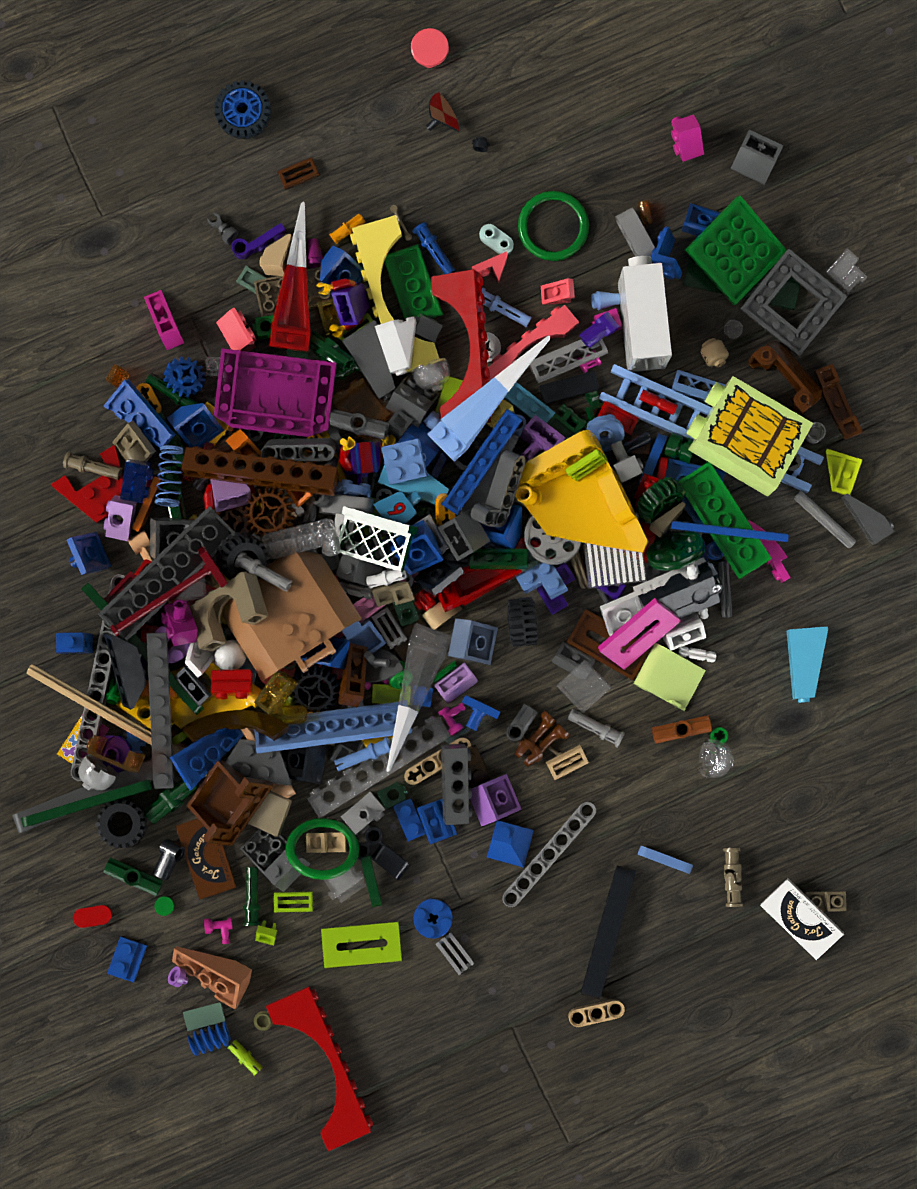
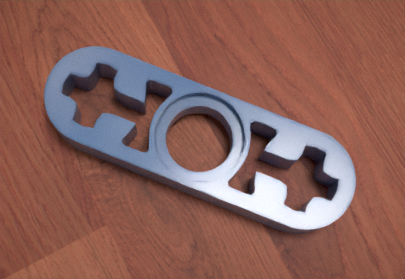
M644 846L639 848L638 855L685 873H691L692 864Z

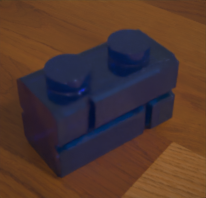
M133 459L126 461L120 496L121 500L143 503L146 499H149L151 488L148 487V481L152 480L154 469L151 468V463Z

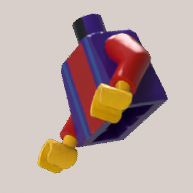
M340 279L332 281L331 284L320 282L316 285L318 287L324 286V290L318 292L319 294L327 295L330 293V290H333L331 294L342 325L333 324L329 327V330L336 331L332 334L333 336L340 338L343 336L344 330L349 331L363 322L364 315L369 309L366 290L368 288L365 285L356 283L351 279Z
M387 435L385 440L381 439L383 443H380V441L355 443V440L350 436L348 441L342 438L340 440L341 445H339L338 461L346 474H357L358 485L360 483L369 484L368 473L378 472L384 459L381 447L393 445L396 442L393 435H390V437Z

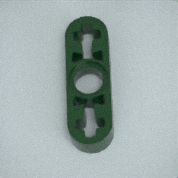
M371 856L361 857V864L372 907L382 906Z

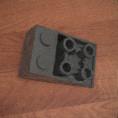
M258 829L240 849L274 886L284 892L301 875L288 861L285 849L287 840L281 834L279 837H276ZM295 848L298 860L308 867L310 863Z

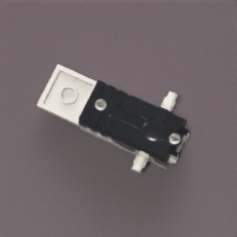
M703 557L686 567L672 570L634 586L633 593L600 606L609 636L654 598L678 615L680 619L699 612L702 619L708 618L707 608L720 603L719 597L722 593V586L718 580L719 576L713 564L707 563ZM659 620L653 621L648 626L649 629L652 628Z

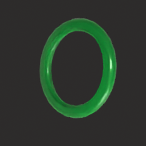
M562 191L542 192L527 201L522 208L518 219L519 237L526 249L534 256L548 261L564 260L576 254L585 244L589 234L588 215L583 205L572 195ZM549 200L565 202L578 215L580 222L578 237L571 246L562 251L550 252L543 250L534 244L528 234L527 223L529 215L542 202Z
M328 818L312 819L297 826L287 839L285 848L288 861L297 872L306 877L319 880L333 879L348 872L355 864L360 850L359 841L355 833L342 822ZM320 827L332 828L341 832L347 838L350 846L346 861L342 865L330 870H314L306 867L298 860L295 850L296 842L303 833Z

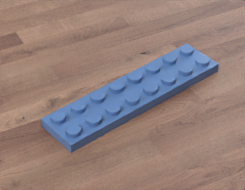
M407 701L278 717L277 719L289 726L290 731L275 741L255 731L256 752L264 753L393 736L398 705L408 707Z

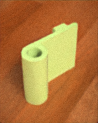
M655 643L633 684L685 711L706 670Z

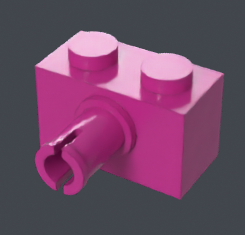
M694 114L685 118L675 117L671 121L673 126L671 135L675 142L673 149L676 156L679 155L684 162L704 155L701 129Z

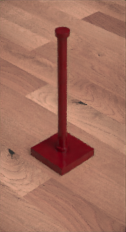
M205 546L198 549L199 555L205 563L203 569L117 625H111L110 628L113 633L118 636L120 631L206 575H213L221 588L227 585L228 582Z

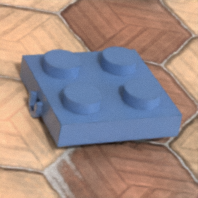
M419 438L381 447L390 485L428 476L425 465L426 455L422 452Z

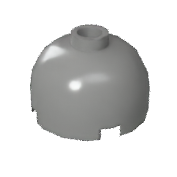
M87 754L81 761L78 771L79 778L84 782L82 786L89 791L93 789L98 791L108 789L115 782L118 773L111 766L108 765L106 767L102 764L103 761Z

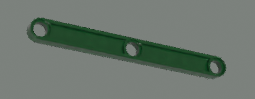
M88 582L81 588L100 611L108 605ZM133 634L128 641L140 650L141 655L148 662L147 646L136 634ZM169 671L170 687L198 715L204 708L202 706L198 707Z

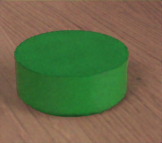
M163 896L156 900L154 907L159 915L167 916L173 912L175 904L170 897Z

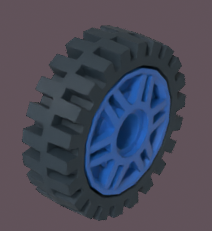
M240 80L238 83L234 81L232 85L227 84L225 89L222 88L220 95L216 97L214 110L217 122L224 132L231 137L249 139L251 136H257V133H262L263 129L268 126L271 118V105L267 94L259 85H254L252 82H245L244 80ZM240 107L248 108L245 113L238 112Z

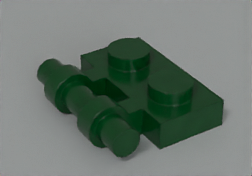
M562 404L559 410L564 415L560 417L555 413L547 422L548 425L566 437V440L579 433L582 429L586 430L588 421L574 413L575 410L573 408H568L565 404ZM569 418L577 424L575 428L566 422Z

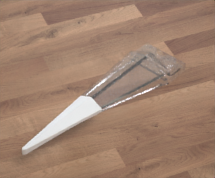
M418 623L414 624L408 642L387 772L391 770L447 654L446 652L452 637Z

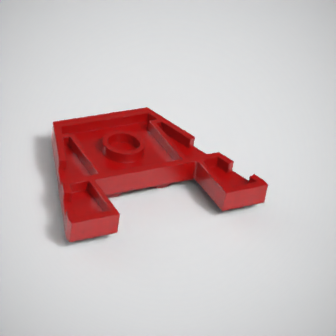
M115 445L100 453L105 464L121 468ZM66 475L51 484L54 489L96 523L108 517L109 512H106L108 500L111 501L114 495L128 498L123 475H121L119 480L100 476L78 491L74 489Z

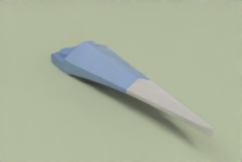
M550 336L545 337L440 419L441 421L427 434L454 462L470 447L510 389L549 342Z

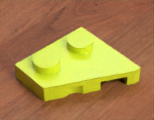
M827 449L826 456L831 490L839 494H849L851 496L862 459Z

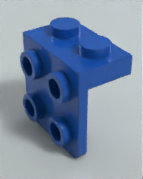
M665 226L663 231L659 233L658 245L653 249L651 258L654 264L662 263L663 276L665 278L680 279L682 271L676 259L669 257L675 243V238L670 228Z

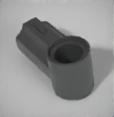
M523 704L506 731L507 738L512 742L520 741L538 713L531 707ZM518 728L520 736L517 738L512 737L510 730Z

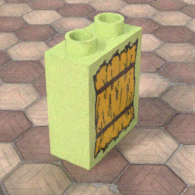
M732 376L725 386L716 382L704 402L711 405L712 409L706 418L697 414L686 434L694 438L688 450L768 497L779 486L813 423Z

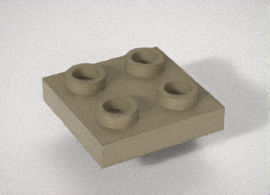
M134 421L129 422L112 442L134 472L140 470L156 452Z

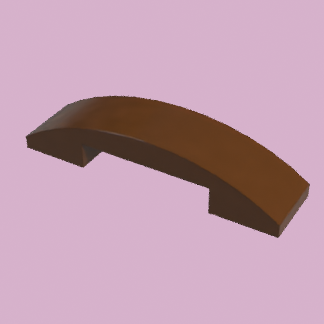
M830 364L815 370L816 378L827 407L844 440L862 434L863 431L857 417L853 415L841 388L840 379L834 365Z

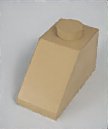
M291 234L285 235L265 248L263 256L260 257V266L265 275H284L293 238Z

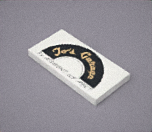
M789 878L760 905L816 960L844 935V932Z

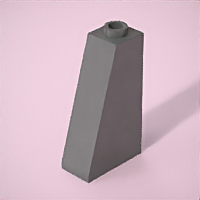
M374 320L342 341L378 399L383 398L385 401L392 396L393 391H395V385L375 329L377 323Z

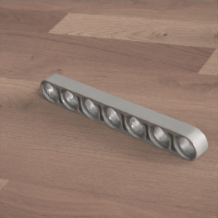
M582 803L509 886L502 897L506 906L515 907L596 814V808L592 803ZM590 805L593 812L590 816L582 814L583 806ZM574 819L580 822V828L576 831H572L569 828L570 821ZM558 835H566L567 843L565 845L557 843L556 838ZM546 849L554 851L555 856L553 859L547 860L544 858V851ZM535 863L542 866L541 873L537 875L531 872V866ZM521 878L529 880V887L527 889H521L518 886ZM508 893H514L517 896L515 903H507L505 898Z

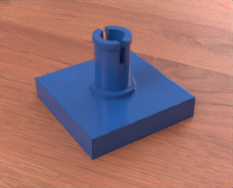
M97 532L67 539L73 554L69 558V562L75 560V562L71 563V566L74 568L78 567L81 575L112 567Z
M465 695L462 701L463 704L471 707L473 710L466 726L477 731L483 716L487 715L497 720L500 711Z

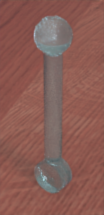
M467 727L454 736L447 737L446 742L448 744L452 743L456 738L471 730V728Z

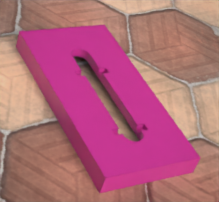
M654 598L599 645L598 649L622 669H626L680 623L681 620L678 615ZM655 620H659L626 650L620 651L622 646L628 644L646 626H649Z

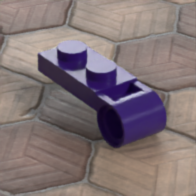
M280 223L249 244L242 238L236 239L232 243V251L238 259H246L257 252L262 253L269 244L284 237L286 230L282 223ZM240 245L246 247L242 253L236 252V248Z

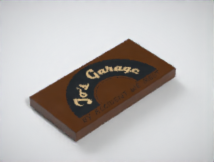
M198 819L177 825L176 829L181 844L186 849L185 857L199 900L236 888L237 886L224 846L206 843L203 837L208 830Z

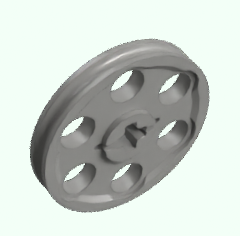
M531 516L526 524L524 537L526 547L535 559L545 564L557 565L567 562L576 555L581 542L555 537V540H551V536L546 535L542 528L536 529L533 527L535 518ZM531 539H540L541 545L536 548L530 545ZM570 542L574 545V549L571 552H566L563 549V545ZM549 549L554 550L556 557L548 559L545 556L546 551Z

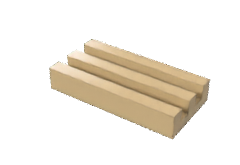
M580 745L546 762L554 780L589 763ZM580 758H583L582 760H580V761H578V762H576V763H574V764H572V765H570V766L564 768L563 770H561V771L555 773L556 770H558V769H560V768H562V767H564V766H567V765L571 764L572 762H574V761H576V760H578V759H580Z

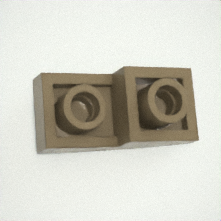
M846 891L804 892L822 911H846Z

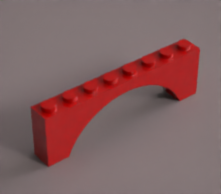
M474 269L431 277L432 295L449 303L459 313L465 323L470 340V360L465 378L456 393L440 407L441 419L487 384L488 379H490V371L487 367L489 353L486 349L488 337L484 327L486 315L483 311L485 298L482 293V286L484 282L482 275ZM491 417L488 419L486 423L491 422Z
M307 986L267 1004L266 1008L273 1024L298 1029L317 1042L332 1065L336 1079V1101L330 1119L320 1132L327 1150L330 1151L371 1133V1126L374 1125L370 1115L366 1116L363 1110L366 1106L362 1097L358 1098L355 1090L358 1087L355 1080H350L347 1073L350 1071L346 1060L342 1061L341 1047L332 1038L335 1035L331 1025H327L324 1018L327 1017L323 1007H319L316 1001L319 999L315 988L311 989L310 986Z

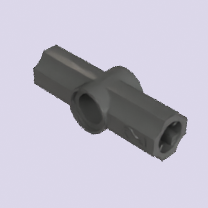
M333 409L330 415L329 426L351 431L356 435H367L385 440L389 431V423L367 418L359 413L351 414ZM359 421L364 422L361 427H359V428H356V427H355V424H356L357 422H359Z

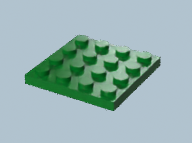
M737 196L685 249L733 305H736L786 252V248L741 196Z

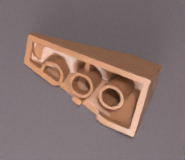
M177 946L174 948L172 962L178 967L185 969L189 976L198 978L201 981L200 985L204 989L208 987L215 993L214 997L236 1010L250 983L252 969L234 960Z

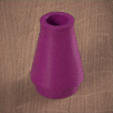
M315 238L309 239L307 241L306 263L309 268L321 267L323 255L319 240Z

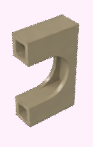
M240 572L236 577L227 581V585L210 591L207 596L196 600L189 607L198 629L197 642L199 649L213 652L226 643L221 626V612L225 604L231 599L235 600L241 622L255 625L269 616L255 574Z

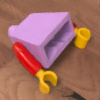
M211 480V484L207 485L204 493L205 510L210 506L216 512L250 504L247 502L248 499L255 500L252 497V494L256 493L254 485ZM262 502L258 505L260 511L262 510Z

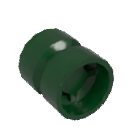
M673 432L668 440L665 456L674 459L679 457L680 461L691 464L696 454L688 449L694 439L687 438L685 440L683 435Z

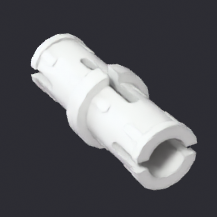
M384 570L380 574L368 576L366 582L370 589L380 585L388 586L395 581L405 580L406 571Z

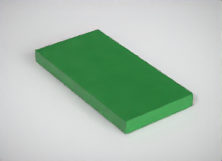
M416 244L387 254L384 263L405 321L409 317H419L420 313L433 319L443 316L438 298L432 295V281L419 245Z

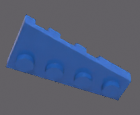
M129 379L124 380L104 404L106 409L112 410L120 419H124L128 423L134 421L144 436L159 448L168 445L175 436V433Z
M218 729L215 733L202 737L170 757L189 791L244 736L241 729Z

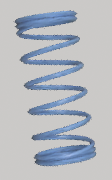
M164 445L160 447L162 453L159 456L166 461L159 463L158 466L165 471L157 476L165 482H160L156 486L165 492L156 494L157 499L155 503L160 506L176 507L180 505L178 500L159 498L157 496L165 493L180 494V492L164 490L158 487V485L164 483L181 484L182 482L169 481L159 477V475L164 473L182 474L183 472L167 470L160 465L164 463L182 464L183 461L168 460L163 458L161 454H183L184 448Z

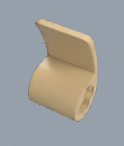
M439 602L422 616L434 631L460 612L462 608L458 606L445 612L441 602Z

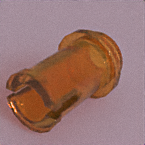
M649 200L638 202L639 206H637V209L640 211L642 224L647 225V221L649 224L654 223L650 208L652 204Z

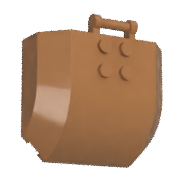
M292 549L268 565L267 568L292 580V585L285 592L263 578L258 580L269 615L259 623L252 625L241 622L234 599L229 600L225 604L223 618L262 681L267 680L268 677L293 661H296L302 672L305 673L310 666L329 654L333 655L336 653L329 638L355 622L362 620L321 554ZM324 642L326 648L303 662L301 656Z

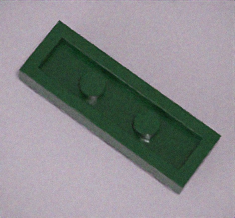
M478 549L470 554L469 566L470 569H528L529 552L528 549Z

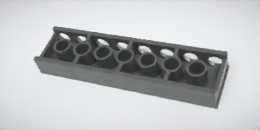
M209 506L104 607L98 615L109 626L117 625L197 573L205 565L198 549L205 546L213 558L219 552L217 550L218 545L222 546L221 541L223 539L226 541L228 539L227 536L230 534L235 536V531ZM165 603L120 631L119 636L122 640L127 641Z

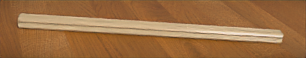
M34 664L29 666L27 674L152 745L151 731ZM172 744L173 755L182 750Z

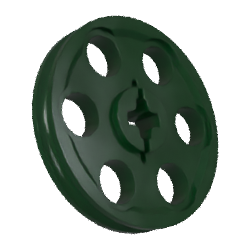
M691 531L674 532L652 543L647 550V558L650 566L654 569L662 571L676 570L697 561L703 555L705 545L701 535Z

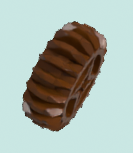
M265 487V493L262 489H258L259 496L253 493L252 497L255 500H247L251 506H245V509L250 511L249 514H244V516L250 517L251 520H248L246 524H253L250 529L251 531L258 529L256 535L260 536L263 533V538H268L270 533L271 539H275L276 534L279 537L283 536L282 530L285 533L289 532L286 525L293 527L294 524L290 522V519H296V516H291V512H296V508H290L294 501L287 502L290 495L287 494L283 497L284 490L278 492L277 488H273L271 491L270 487ZM267 497H274L282 504L273 506ZM262 501V511L256 515L257 507ZM268 509L275 510L274 514H272L273 517L264 516L267 515V512H269ZM284 510V518L279 525L278 515ZM267 519L274 528H265L259 521Z

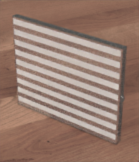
M583 543L589 589L647 581L643 553Z

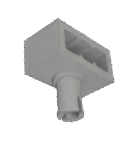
M622 441L610 445L617 459V464L611 466V468L614 469L621 483L643 473L641 470L643 469L641 460L639 458L636 459L635 455L632 457L628 456Z
M370 791L344 813L341 818L355 834L360 832L362 835L370 828L368 824L372 820L377 822L385 815L383 811L386 808Z

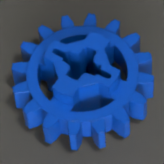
M180 357L179 361L174 358L172 363H168L164 371V375H166L164 382H168L167 388L172 387V393L174 394L177 391L180 397L183 393L187 397L191 393L195 396L198 391L202 390L206 381L204 379L206 373L201 372L203 367H197L196 360L193 363L190 362V357L187 360Z

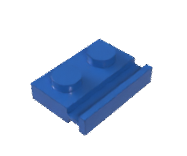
M443 798L417 808L429 844L457 835L454 825H446L443 821Z
M120 936L107 974L134 983L148 945Z

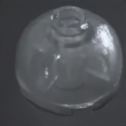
M439 358L429 361V364L425 366L422 364L416 367L411 373L414 381L421 389H432L433 392L442 390L443 385L448 382L450 367L447 359Z
M708 739L709 742H704L700 750L699 762H702L703 768H699L705 778H719L728 773L734 764V757L727 744L722 741Z

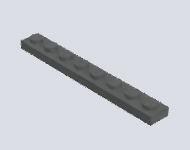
M166 632L147 633L154 789L174 788L173 762L170 759L173 756L168 638Z

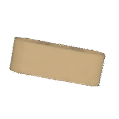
M611 999L573 1008L569 1012L568 1018L573 1026L582 1027L620 1018L624 1014L625 1008L620 1000ZM613 1004H619L621 1008L616 1014L610 1012V1007ZM594 1008L601 1009L602 1014L600 1017L594 1018L591 1016ZM579 1012L583 1015L580 1022L572 1020L574 1013Z

